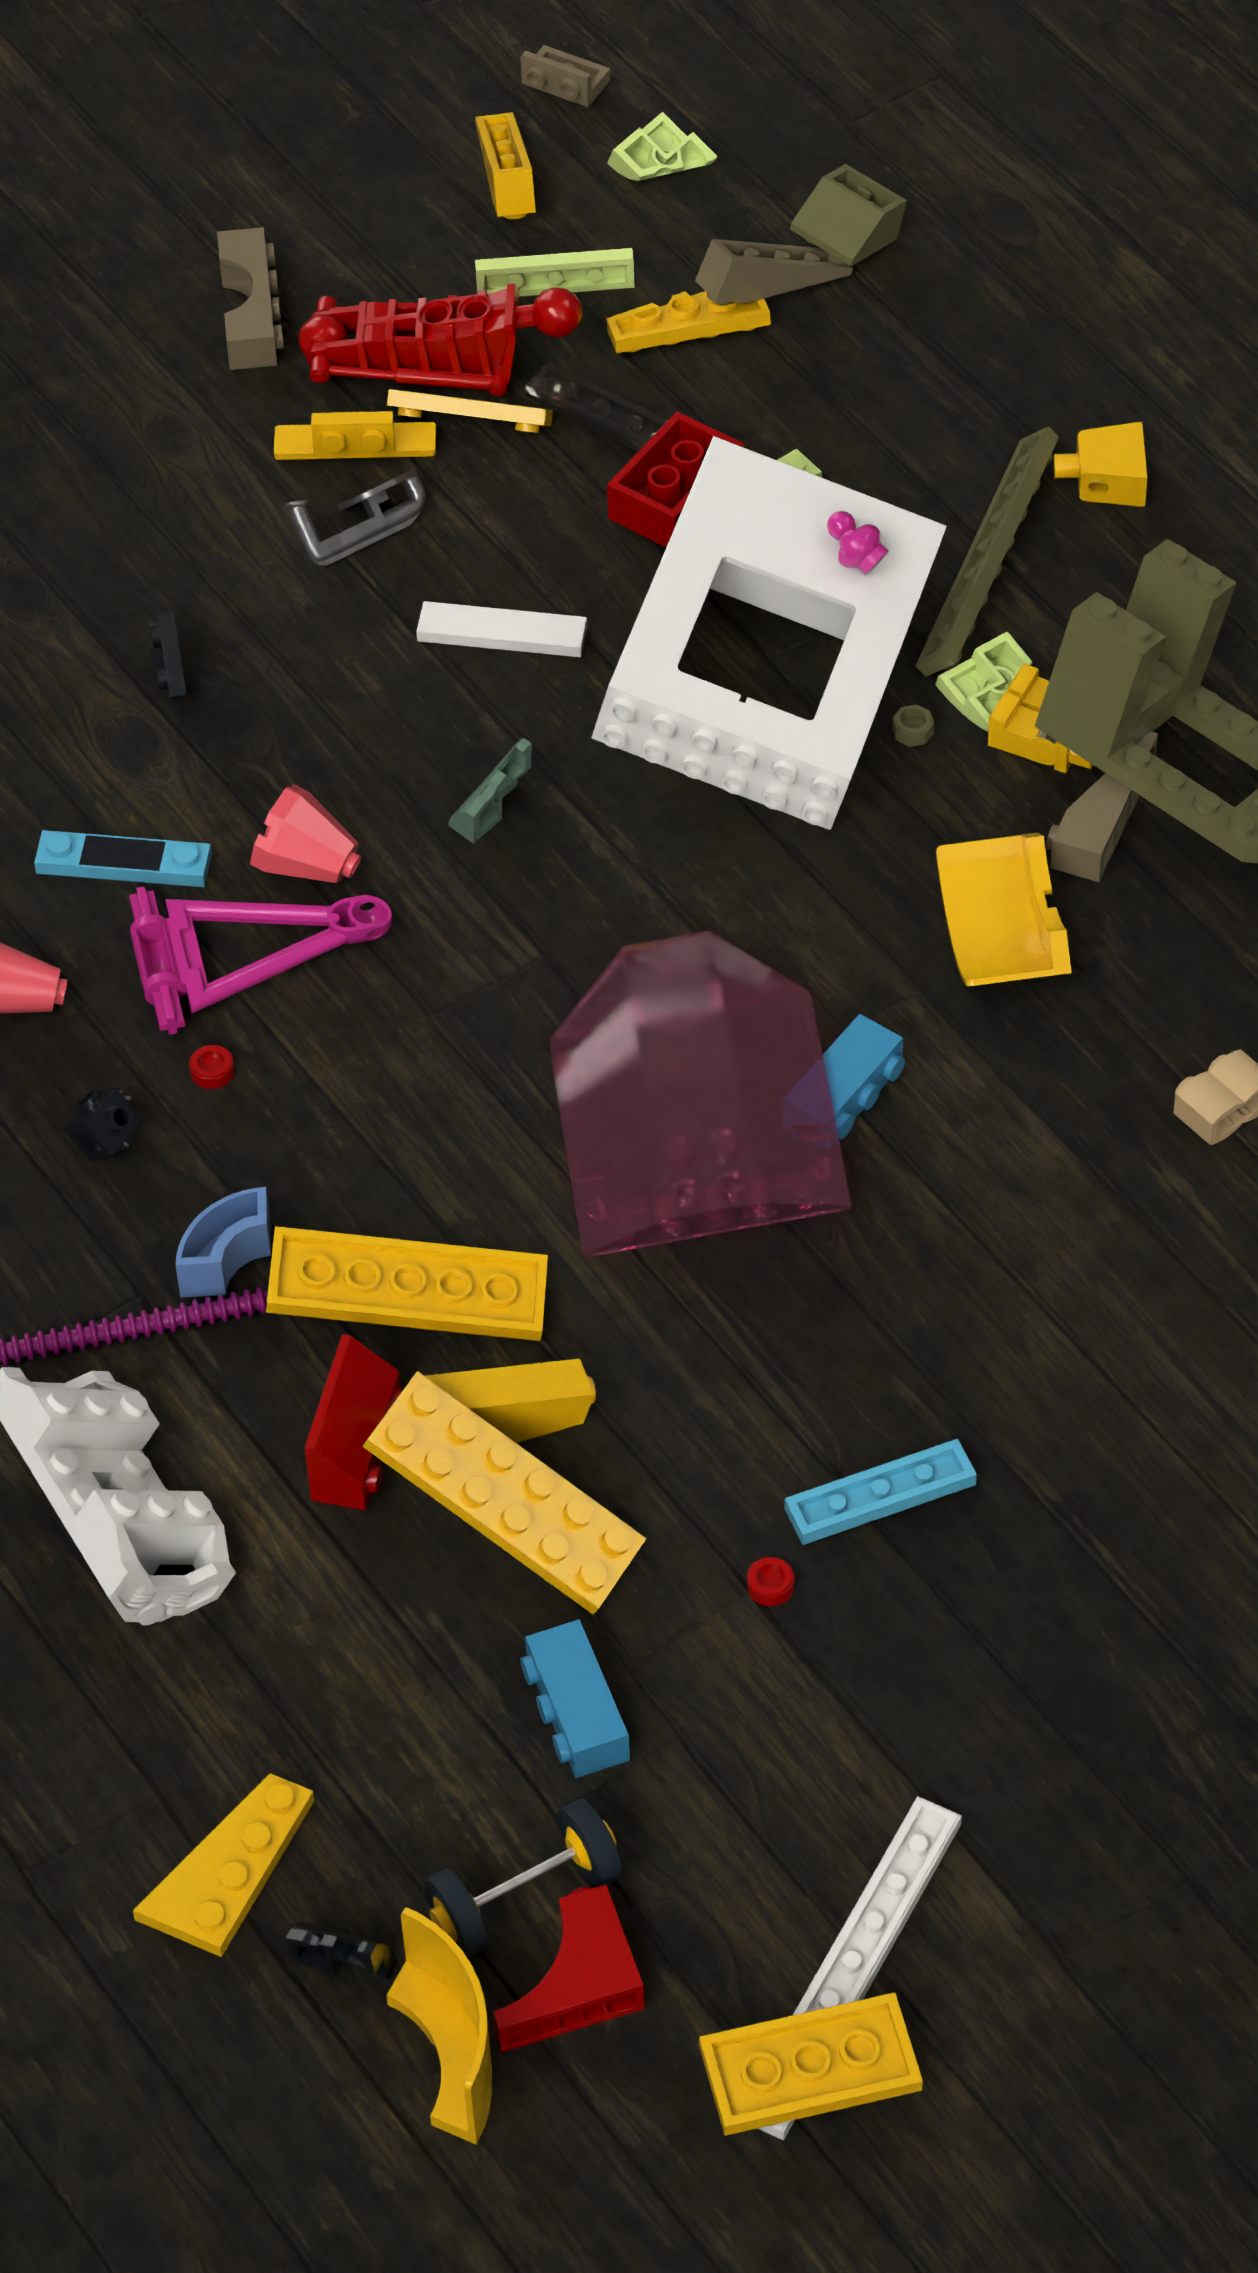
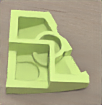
M1007 631L977 647L973 652L972 658L939 675L935 685L964 716L988 732L990 715L1004 693L1008 692L1009 685L1023 663L1031 666L1032 661Z

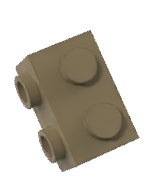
M543 45L537 54L525 51L520 57L522 84L585 107L591 105L610 81V68Z

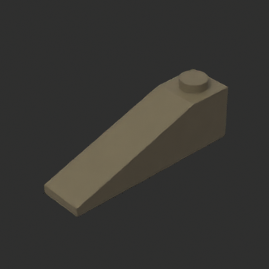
M712 239L695 282L707 292V297L710 300L721 305H728L729 302L749 303L851 275L853 267L839 262L833 255L816 247Z
M1149 731L1137 744L1156 756L1158 733ZM1105 773L1066 810L1060 825H1052L1046 842V849L1051 850L1050 868L1100 882L1140 795Z

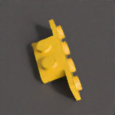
M393 411L312 413L311 425H278L275 427L274 458L276 460L431 457L436 454V424L434 422L394 423Z

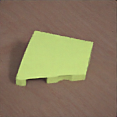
M662 112L643 129L639 127L613 149L607 164L622 176L640 181L710 165L716 161L717 155L694 132L687 136Z

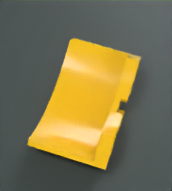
M1030 833L945 844L936 848L940 887L948 931L956 964L966 986L1071 973L1067 929L1061 922L1057 907L1048 908L1045 895L1052 894V886L1043 835Z
M404 1908L401 1913L406 1962L386 1995L387 2004L413 2020L427 2035L437 2050L441 2066V2084L435 2107L430 2115L431 2125L477 2145L485 2128L492 2099V2064L487 2012L482 1988L473 1966L455 1941L437 1924L410 1908Z

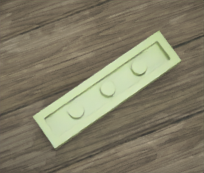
M632 248L475 260L477 291L486 290L487 294L507 289V284H516L519 296L540 295L542 291L552 287L568 289L571 292L634 288Z

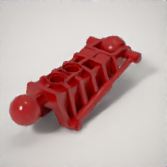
M507 284V289L488 294L486 290L477 291V295L459 297L457 295H448V298L435 299L429 302L427 297L419 298L418 303H398L397 299H389V302L361 301L359 305L342 307L337 306V301L334 298L324 296L317 302V311L301 327L298 341L299 348L310 365V379L315 383H325L329 380L330 375L395 380L396 383L488 390L493 396H503L509 386L517 328L536 326L546 336L555 338L565 337L572 334L579 326L582 319V306L574 293L559 287H552L542 291L535 299L534 304L519 306V292L516 284ZM356 333V339L348 340V334Z

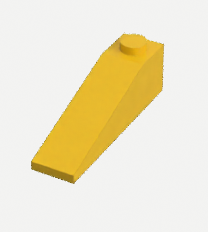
M513 112L475 117L497 217L504 216L507 219H520L525 217L527 213H535L532 167Z

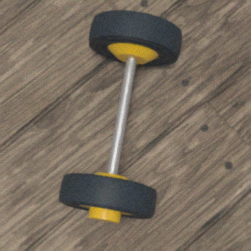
M585 1799L575 1800L562 1807L557 1813L560 1831L567 1850L475 1898L469 1893L461 1879L449 1868L429 1876L424 1881V1890L431 1909L429 1914L432 1922L437 1924L455 1941L467 1958L481 1952L488 1946L486 1927L478 1907L571 1858L585 1878L595 1887L607 1885L622 1875V1864L613 1832L589 1802Z

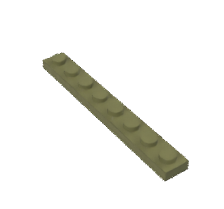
M1049 426L1019 441L915 665L926 677L940 670L948 671L952 669L962 657L961 650L964 643L975 629V619L989 598L987 593L993 580L1002 570L1001 563L1006 552L1015 542L1014 534L1028 513L1026 508L1030 499L1040 487L1041 483L1039 480L1045 467L1053 459L1052 451L1059 436Z

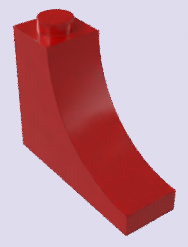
M606 1884L595 1888H578L569 1893L568 1896L559 1898L560 1924L563 1935L558 1955L551 1969L542 1981L527 1995L504 2008L493 2011L495 2037L501 2053L645 2009L644 1985Z

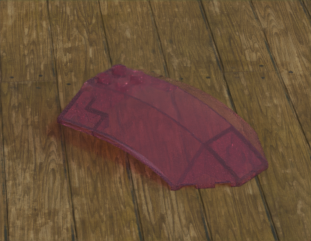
M709 930L622 946L550 1037L557 1097L584 1258L852 1209L810 991Z

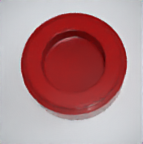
M203 1046L197 1049L189 1060L191 1078L195 1084L202 1088H221L228 1084L234 1076L235 1070L232 1054L222 1046Z
M766 1557L754 1562L747 1573V1590L750 1597L755 1602L764 1606H777L785 1603L794 1592V1572L792 1567L786 1561L775 1557Z

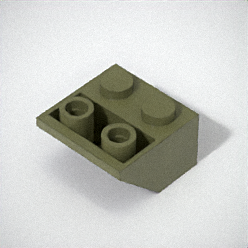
M844 164L821 178L792 221L790 230L803 237L806 242L816 245L833 255L839 262L853 266L897 240L907 200L849 165Z

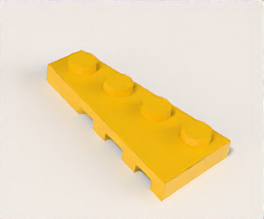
M684 291L671 296L672 299L666 305L659 307L654 303H650L606 318L607 332L616 354L637 352L644 348L660 345H675L681 341L697 338H713L719 334L740 330L750 331L757 327L771 325L770 310L765 299L749 303L729 302L728 305H721L710 300L707 297L706 291L692 296Z
M270 1773L133 1910L135 1921L222 1957L314 1803L313 1791Z

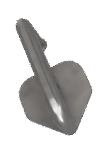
M414 468L337 505L339 511L362 501L370 519L322 542L308 514L307 506L309 501L289 502L285 504V508L289 510L293 526L309 559L313 564L323 567L410 526L424 507L426 494ZM401 482L409 500L382 512L378 504L389 499L385 489Z

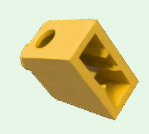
M1142 422L1081 430L1077 434V451L1075 454H1054V479L1078 478L1079 498L1083 501L1145 507L1147 468Z

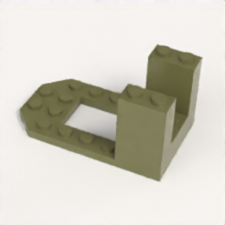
M1166 539L1144 556L1126 610L1098 592L1072 610L1035 727L1241 862L1258 863V789L1239 805L1233 807L1215 793L1207 790L1178 769L1173 768L1150 753L1146 748L1137 744L1149 731L1153 732L1174 716L1258 770V722L1250 715L1243 713L1221 699L1216 693L1201 686L1237 582L1221 573L1216 567L1210 566L1197 558L1181 545Z

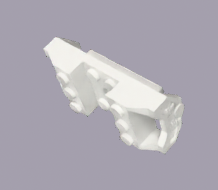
M1 1367L0 1421L125 1622H140L141 1625H151L155 1622H162L172 1616H184L217 1600L236 1574L229 1562L224 1525L214 1511L211 1501L202 1491H168L152 1468L150 1460L142 1452V1449L160 1424L149 1408L147 1400L140 1392L116 1382L109 1371H90L66 1383L29 1381L20 1368ZM160 1564L193 1565L195 1571L187 1575H153Z

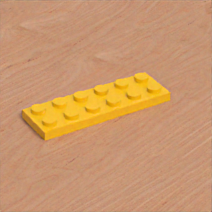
M275 1226L266 1313L541 1341L548 1255Z
M418 1371L362 1446L592 1615L600 1608L647 1539Z

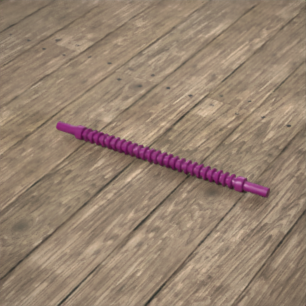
M257 1287L256 1293L250 1294L249 1290L245 1289L242 1296H237L235 1292H232L231 1298L224 1299L223 1295L220 1294L217 1301H211L210 1297H206L203 1304H199L194 1299L191 1306H185L184 1302H180L177 1309L167 1305L166 1311H160L158 1307H155L152 1314H147L145 1310H141L140 1316L134 1317L132 1312L128 1313L126 1319H121L119 1315H116L115 1320L112 1322H108L107 1318L104 1317L102 1318V1323L95 1324L93 1320H90L89 1326L82 1327L81 1323L78 1322L75 1329H69L67 1325H64L61 1332H56L55 1328H51L50 1333L45 1335L41 1330H38L35 1337H30L29 1333H25L24 1339L18 1340L15 1335L11 1336L10 1342H4L3 1338H0V1362L7 1366L8 1360L15 1359L16 1363H20L21 1358L26 1356L30 1361H33L34 1355L41 1354L42 1358H46L47 1352L53 1351L58 1356L61 1349H67L68 1353H72L75 1346H79L84 1351L87 1344H93L94 1348H98L99 1342L105 1341L107 1345H111L112 1339L116 1338L119 1339L120 1343H123L126 1336H131L133 1340H137L138 1334L144 1333L145 1337L149 1338L152 1331H157L159 1335H163L166 1328H170L171 1332L174 1333L177 1326H183L185 1330H188L189 1324L196 1323L197 1327H202L203 1321H209L211 1325H214L215 1319L222 1318L223 1322H227L228 1316L234 1315L239 1320L242 1313H247L249 1317H253L256 1310H260L261 1314L265 1315L268 1291H263L261 1287Z

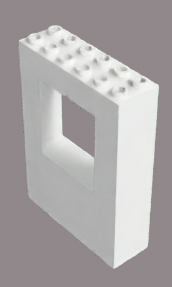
M713 436L611 678L591 738L603 742L609 747L618 748L644 758L651 763L660 764L683 773L690 778L699 779L717 786L731 794H737L756 801L770 809L779 810L800 818L809 824L831 830L947 526ZM845 511L851 514L855 519L856 529L866 524H872L879 529L881 543L889 552L867 575L858 567L847 568L838 561L840 540L833 538L827 529V521L833 513ZM709 589L844 640L813 720L803 719L749 697L743 703L739 701L741 694L686 674L678 669V664Z

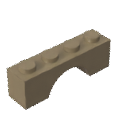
M264 227L217 231L222 287L239 291L249 297L238 308L224 313L230 370L277 366L276 349H284L281 325H273V322L281 321L279 297L271 298V294H278L276 270H268V267L276 266L274 244L265 243Z

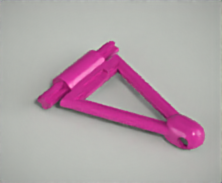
M145 887L136 888V894L129 895L134 922L130 926V935L144 996L147 1002L154 1005L160 1031L168 1030L169 1035L178 1033L177 1028L185 1027L180 998L183 995L187 994L191 1013L193 1014L338 946L379 939L388 932L392 923V912L387 903L378 897L370 895L345 898L331 906L165 899L169 917L167 919L159 914L153 890L146 892ZM367 902L375 904V906L370 910H362L359 908L362 904ZM192 920L328 926V929L207 983Z

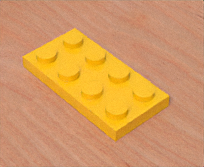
M895 1992L699 2037V2048L724 2136L922 2091L923 2080Z

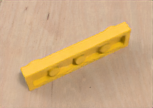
M388 390L387 405L398 407L397 415L421 418L422 410L511 421L516 422L515 430L539 433L540 425L551 426L553 410L403 390Z

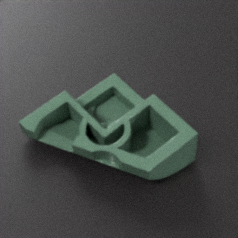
M525 738L520 739L450 817L448 826L473 844L502 819V798L518 785V779L531 768L532 743Z

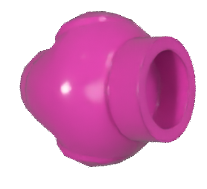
M845 511L835 512L829 517L827 529L833 538L840 540L838 561L844 567H858L867 575L889 552L881 543V534L876 526L866 524L856 529L855 519Z

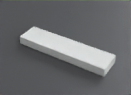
M424 601L416 633L417 641L581 657L587 632V617Z

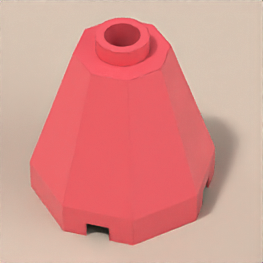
M294 784L284 789L269 811L264 822L268 827L264 836L258 834L253 846L250 865L268 873L338 883L341 882L344 876L349 879L353 876L361 861V855L357 854L359 843L310 792Z

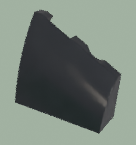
M307 1921L296 1923L286 1936L291 1960L334 1978L338 1974L343 1962L386 1979L390 1978L397 1964L393 1950L385 1944L339 1932Z

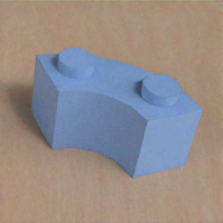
M266 1187L243 1190L226 1196L202 1211L189 1225L182 1236L176 1254L175 1266L180 1298L226 1295L229 1280L240 1267L254 1259L271 1256V1225Z

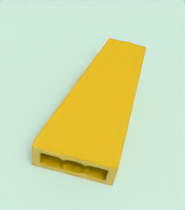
M580 1359L425 1376L515 1443L584 1424L590 1405L594 1403L596 1398L594 1381L590 1376H587Z

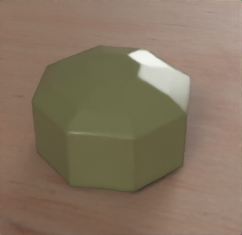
M919 705L901 707L892 718L895 740L909 747L925 745L934 735V721L931 711Z

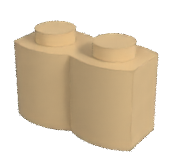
M1241 1049L1233 1051L1228 1055L1218 1056L1211 1063L1208 1071L1194 1077L1189 1076L1178 1085L1175 1091L1173 1113L1209 1145L1224 1140L1236 1131L1242 1123L1249 1122L1258 1117V1063Z

